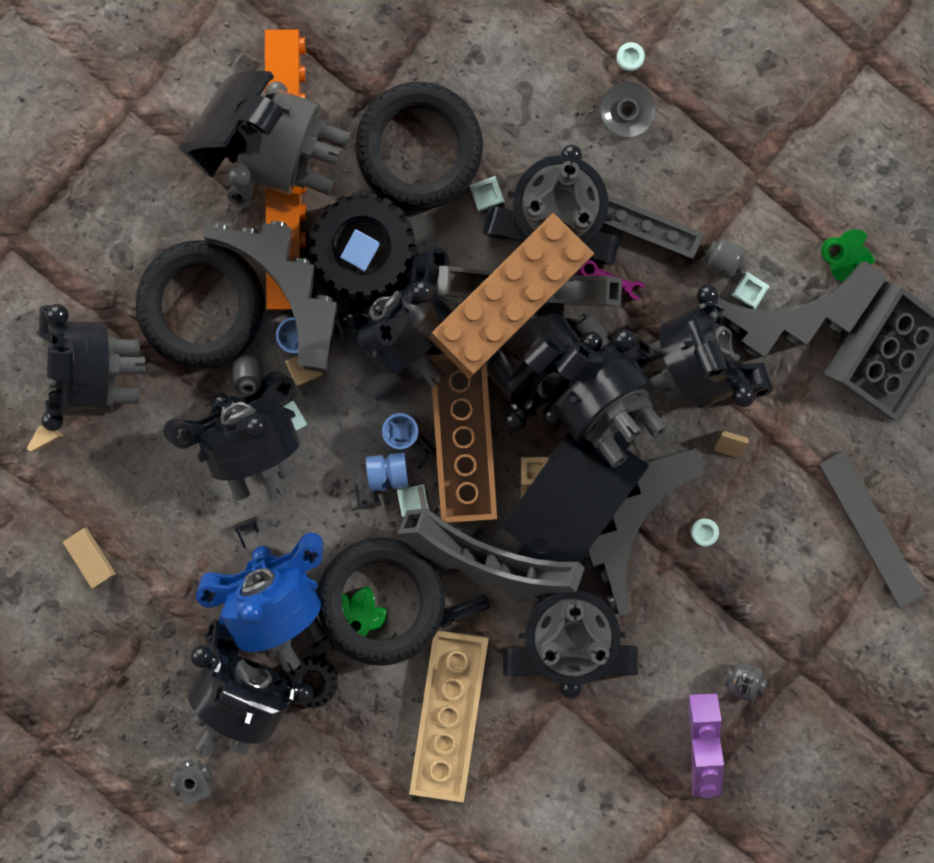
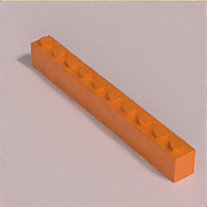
M265 30V71H270L274 75V78L270 80L268 85L271 82L280 81L285 84L288 93L306 99V94L301 93V82H306V67L301 66V55L306 54L305 38H301L299 30ZM295 186L290 195L266 188V224H270L271 221H280L286 223L287 227H291L293 237L289 261L293 262V258H302V249H307V233L302 232V221L307 220L306 204H302V193H306L307 188L303 189ZM266 272V309L269 311H292L291 305L281 288Z

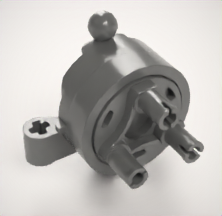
M280 81L271 82L266 88L265 97L277 103L284 110V114L271 133L264 135L252 126L248 128L244 122L238 127L239 132L246 140L247 149H244L243 153L238 154L237 165L232 166L228 172V179L232 185L227 198L233 205L247 208L251 205L259 185L286 195H290L295 186L303 189L306 187L329 196L335 179L311 171L310 164L312 158L336 166L338 162L337 157H340L341 148L346 150L350 140L351 132L327 125V121L319 119V103L288 93L287 87ZM322 141L327 142V143L332 144V145H335V146H338V147H341V148H336V147L330 146V145H328V144L322 143Z

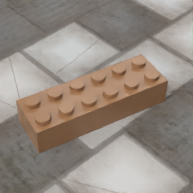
M552 213L431 333L429 339L470 379L589 261L594 252Z
M445 354L431 355L430 359L445 374L443 380L439 383L435 380L436 385L432 387L441 520L450 523L497 519L487 364L485 363L469 379Z

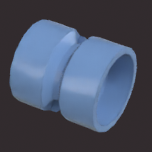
M295 317L283 320L278 326L276 340L284 351L296 355L299 349V339Z
M393 414L383 424V439L392 448H408L418 438V424L408 414Z
M405 452L389 454L386 459L382 455L366 457L370 492L386 490L387 486H391L393 489L409 488Z

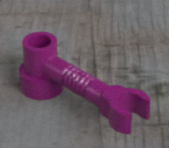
M590 259L575 274L579 276L617 277L597 268L596 263ZM585 265L589 267L587 274L584 271ZM622 279V292H625L630 299H640V297L633 295L632 288L635 285L644 288V284Z

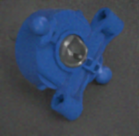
M306 533L300 538L290 553L280 557L274 556L269 547L258 546L253 551L252 560L247 563L245 571L234 575L217 574L214 572L202 575L196 592L197 602L207 608L224 603L219 623L221 625L225 624L239 649L246 652L264 651L267 657L277 655L284 671H291L289 665H291L292 669H296L301 662L290 645L291 639L304 629L311 640H317L325 634L317 618L321 609V601L315 591L318 585L316 581L309 579L305 571L315 568L321 563L324 547L323 539L316 533Z

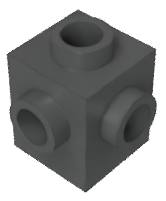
M189 759L177 765V771L171 776L173 779L171 781L172 789L176 796L181 795L185 806L211 795L214 791L211 782L213 780L212 772L207 764L203 766L201 760L193 763Z

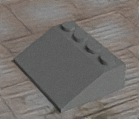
M884 281L846 337L824 375L843 389L897 421L934 362V311L902 286Z

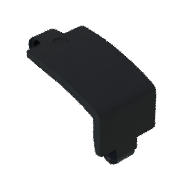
M243 71L227 77L180 144L179 149L205 175L214 177L215 172L225 157L232 164L234 162L237 164L238 154L243 153L244 149H247L246 140L238 130L242 122L248 128L252 126L258 132L269 135L284 114V110L277 103L269 98L260 96L270 80L274 78L270 71Z
M620 431L614 434V441L626 454L627 459L621 465L612 467L599 448H595L593 444L588 446L578 445L568 432L502 526L506 532L523 543L517 555L539 560L580 563L649 467L645 461L628 450L633 441L627 442Z

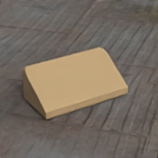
M87 527L63 541V544L91 588L96 587L116 574Z

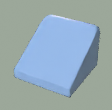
M355 230L340 258L365 272L380 243Z

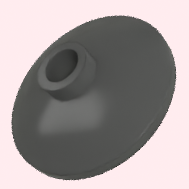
M625 81L612 86L605 93L601 101L600 113L602 121L609 131L617 136L630 138L644 133L651 126L655 118L656 105L652 94L646 87L636 82ZM624 105L631 107V114L628 116L622 113Z

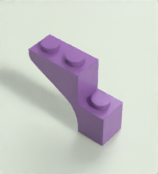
M717 693L689 695L688 714L691 731L693 797L712 798L714 796H721L724 761L720 742L721 715Z

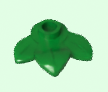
M858 229L847 230L840 237L828 238L822 244L821 256L824 261L830 264L831 273L837 280L843 282L859 262L865 261L870 265L875 263L871 251L863 246L867 238L866 232ZM832 246L839 247V252L836 255H832L829 252Z
M368 586L358 590L351 599L342 594V609L349 625L354 621L361 624V629L357 633L365 637L369 630L378 629L383 625L387 616V609L375 607V597Z

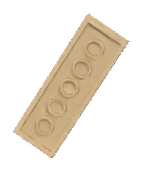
M438 630L432 639L410 795L464 803L488 637Z

